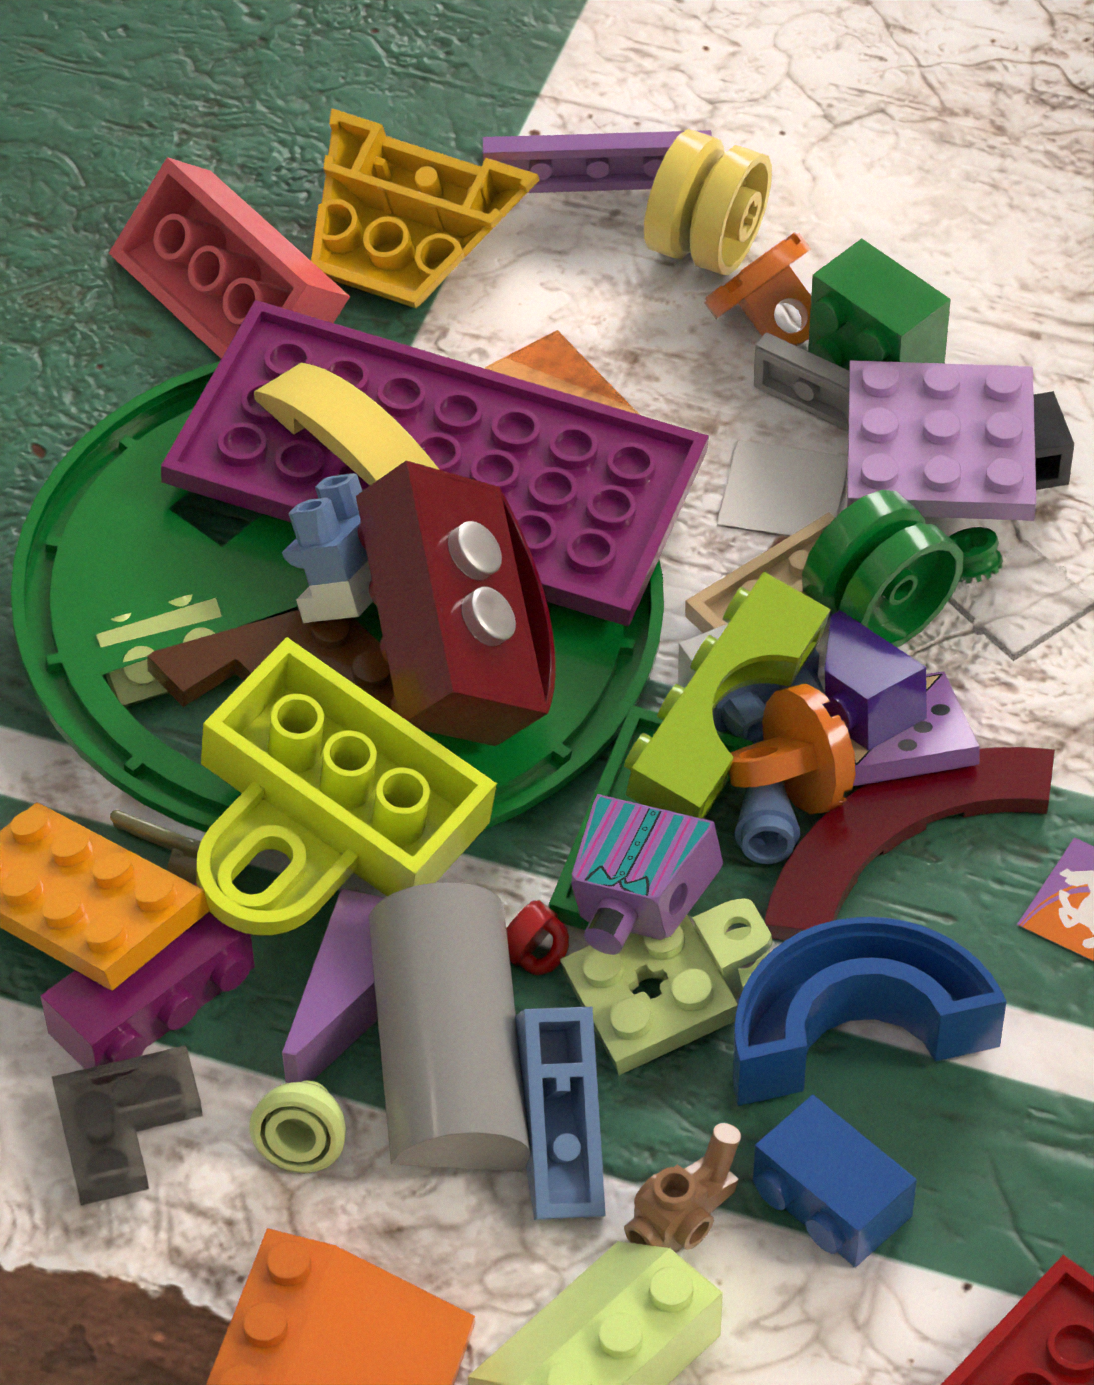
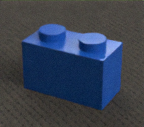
M813 1094L755 1144L753 1182L761 1197L777 1210L786 1209L806 1226L810 1237L821 1249L830 1254L837 1252L855 1268L913 1216L917 1179Z

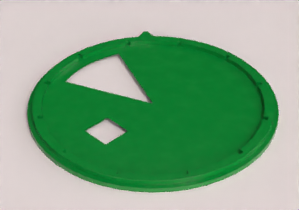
M220 361L173 377L134 397L101 420L71 448L53 469L30 508L17 544L11 582L13 630L21 664L36 699L56 730L83 760L111 784L143 805L183 825L205 833L242 793L209 769L187 759L157 739L136 721L120 703L102 675L146 660L147 656L123 662L127 652L134 647L146 646L156 651L183 643L185 636L196 628H207L216 634L298 606L296 599L309 587L304 568H297L289 564L282 554L296 539L291 522L262 514L221 547L168 509L189 491L162 483L161 465ZM660 559L656 564L629 627L547 602L553 631L556 665L554 694L547 715L497 746L421 730L497 783L490 822L484 830L524 813L557 793L586 770L621 731L631 705L637 706L650 680L659 650L664 614L663 574ZM192 594L190 602L185 606H175L168 602ZM216 598L222 617L105 647H100L95 636L105 631ZM372 602L359 617L354 618L380 643L383 637L378 608ZM131 613L130 617L125 621L117 622L111 620L114 617Z

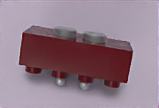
M407 460L356 495L361 521L358 527V537L367 552L372 578L369 583V593L378 608L383 634L380 640V650L384 659L389 664L394 690L391 707L395 713L419 730L497 746L547 715L551 707L556 676L555 647L550 614L540 577L519 523L499 486Z

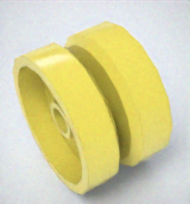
M687 129L677 136L665 154L648 197L644 218V240L647 248L677 259H682L691 252L695 266L729 276L740 266L759 231L771 189L772 165L769 156L738 145H734L725 152L721 139L691 129Z

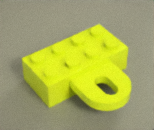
M286 637L203 723L201 764L242 794L212 824L202 838L196 862L197 887L204 890L210 912L225 925L252 935H276L296 929L309 921L353 873L385 896L413 886L436 883L489 824L497 783ZM273 849L281 851L290 859L291 863L265 891L259 894H245L233 885L232 881L258 853L264 850Z

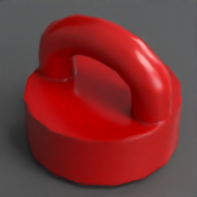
M540 900L531 901L506 928L510 962L515 967L520 965L532 975H543L552 972L561 964L560 959L566 956L569 949V933L566 926L557 919L558 915ZM551 934L553 944L548 954L540 959L532 955L531 953L543 942L546 936Z

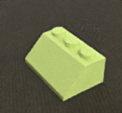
M617 1241L467 1377L468 1384L668 1385L721 1336L723 1292L670 1248Z

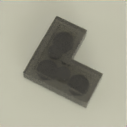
M186 1045L52 1076L54 1092L81 1206L149 1189L137 1131L203 1116L201 1101Z

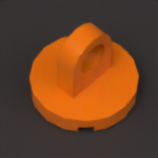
M794 232L742 269L739 274L725 285H721L705 298L704 304L715 319L739 304L761 336L767 332L795 346L803 344L809 339L811 295L790 265L809 252L811 248L800 233L796 234ZM788 303L799 311L801 326L798 332L789 333L777 325L774 311L778 304Z
M808 684L794 685L775 691L765 705L762 719L764 741L731 752L734 757L729 771L731 785L743 788L759 787L785 780V790L788 798L796 807L809 814L824 813L841 807L846 802V798L843 797L844 792L853 788L856 776L855 756L844 721L841 720L839 715L830 717L827 709L822 705L830 702L826 695Z

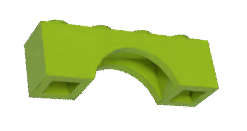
M764 571L751 591L740 587L724 613L722 620L727 622L728 625L719 639L708 635L695 654L690 668L696 671L686 688L676 683L666 696L657 715L663 722L653 737L642 733L629 752L624 767L629 769L631 774L625 795L642 805L703 819L726 785L734 758L717 734L713 721V709L728 694L744 686L769 683L790 687L821 640L831 609Z

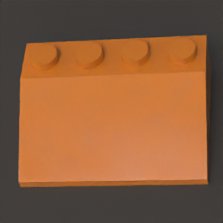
M267 1228L206 1385H454L475 1325V1316L336 1245Z

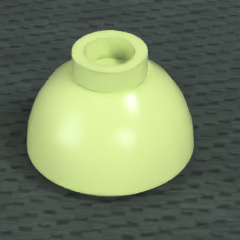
M315 1081L290 1082L277 1086L259 1101L252 1112L249 1124L251 1139L259 1153L275 1166L298 1173L320 1171L333 1164L343 1150L346 1136V1125L340 1105L323 1085Z

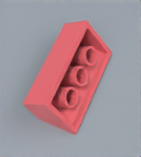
M168 157L109 252L121 266L221 359L255 300L334 323L350 298L343 289L212 171Z

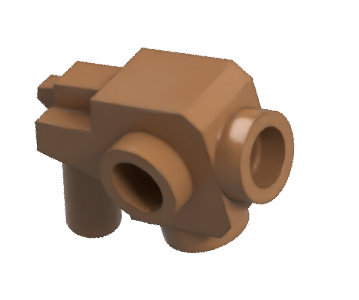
M727 1123L716 1125L704 1157L685 1169L681 1168L678 1164L675 1167L666 1168L650 1177L641 1186L634 1199V1218L624 1226L625 1235L630 1243L666 1247L677 1253L682 1248L690 1250L696 1247L707 1236L714 1223V1217L710 1215L711 1212L735 1192L739 1178L729 1171L741 1139V1133L735 1126Z

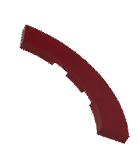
M1032 747L979 749L978 765L870 783L846 797L847 800L841 807L830 810L811 828L796 846L783 867L771 894L764 921L771 933L772 939L787 940L808 928L836 920L843 903L858 882V876L864 868L879 854L885 855L903 841L925 831L928 823L959 813L964 818L1002 812L1047 814L1055 749Z

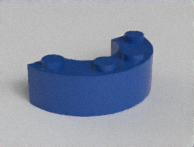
M854 917L833 920L813 926L788 938L774 948L758 964L743 988L735 1015L733 1085L737 1104L740 1106L803 1092L806 1056L809 1047L825 1031L848 1021L879 1020L900 1026L923 1042L935 1062L998 1048L1001 1045L1007 1001L992 974L973 954L954 940L922 925L891 918Z

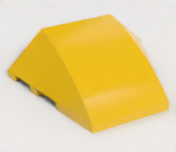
M331 108L329 122L331 127L328 155H325L324 159L325 182L322 203L318 204L311 262L333 281L417 308L427 300L454 268L540 180L538 174L489 158H485L482 166H478L386 136L384 127L380 123Z

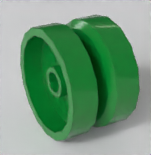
M882 489L865 495L842 510L823 530L810 550L802 571V590L811 599L831 609L830 617L841 610L895 647H900L922 632L942 611L954 593L963 571V552L936 525L925 524V519L921 513L897 491Z

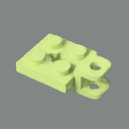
M735 899L720 904L692 917L694 926L688 915H686L671 937L662 940L630 932L621 952L615 955L602 953L589 945L560 959L563 972L581 1006L593 1007L594 1030L619 1076L735 1021L738 1006L736 999L740 998L750 975L770 953L769 949L772 945L771 933L751 900ZM736 923H743L749 926L726 932L731 925ZM756 960L751 967L740 969V967ZM658 978L664 980L660 984L661 995L656 998L650 999L645 992H639L635 995L632 993L639 986V982L645 979Z

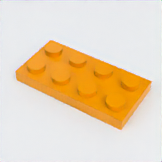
M38 802L26 811L19 813L13 818L11 823L0 830V928L111 991L210 911L203 889Z

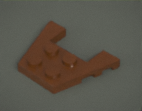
M296 610L159 649L147 655L148 672L183 707L233 675H238L245 681L286 637L391 710V699L394 695L389 664L381 653L380 643L354 617L303 623L300 611Z

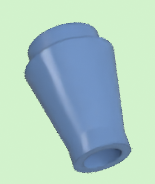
M785 780L765 786L746 787L735 828L737 844L750 860L757 863L773 864L786 859L799 841L800 828L785 790Z

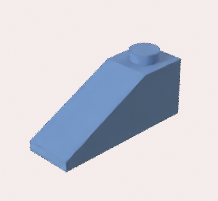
M593 1007L524 1009L515 1016L531 1152L526 1165L534 1220L604 1217L606 1212Z

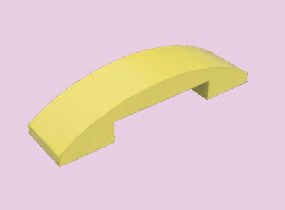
M300 363L254 391V400L290 432L296 434L306 428L369 485L375 483L406 460L439 469L413 437L381 406L354 385L323 368Z

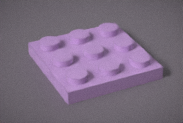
M850 360L847 507L861 497L883 489L897 491L923 517L1034 521L1036 511L1033 366Z

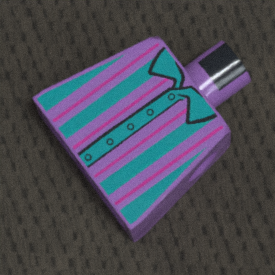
M597 794L573 868L571 882L580 916L587 922H590L584 932L587 943L602 953L615 955L621 952L630 932L659 940L671 937L723 865L714 821Z

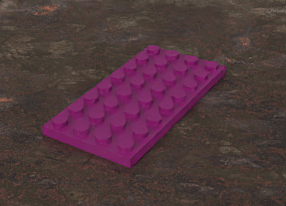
M258 300L254 301L161 465L162 483L291 522L288 513L299 503L310 499H318L315 487L324 478L355 473L306 428L293 434L254 400V391L300 363L311 364L341 377L369 396L413 437L439 470L501 488L526 539L547 602L629 627L707 453L709 435ZM357 474L363 491L370 485Z

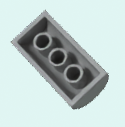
M457 882L422 884L393 893L381 900L369 914L391 1164L522 1172L527 1165L531 1152L503 902L494 892L486 888Z

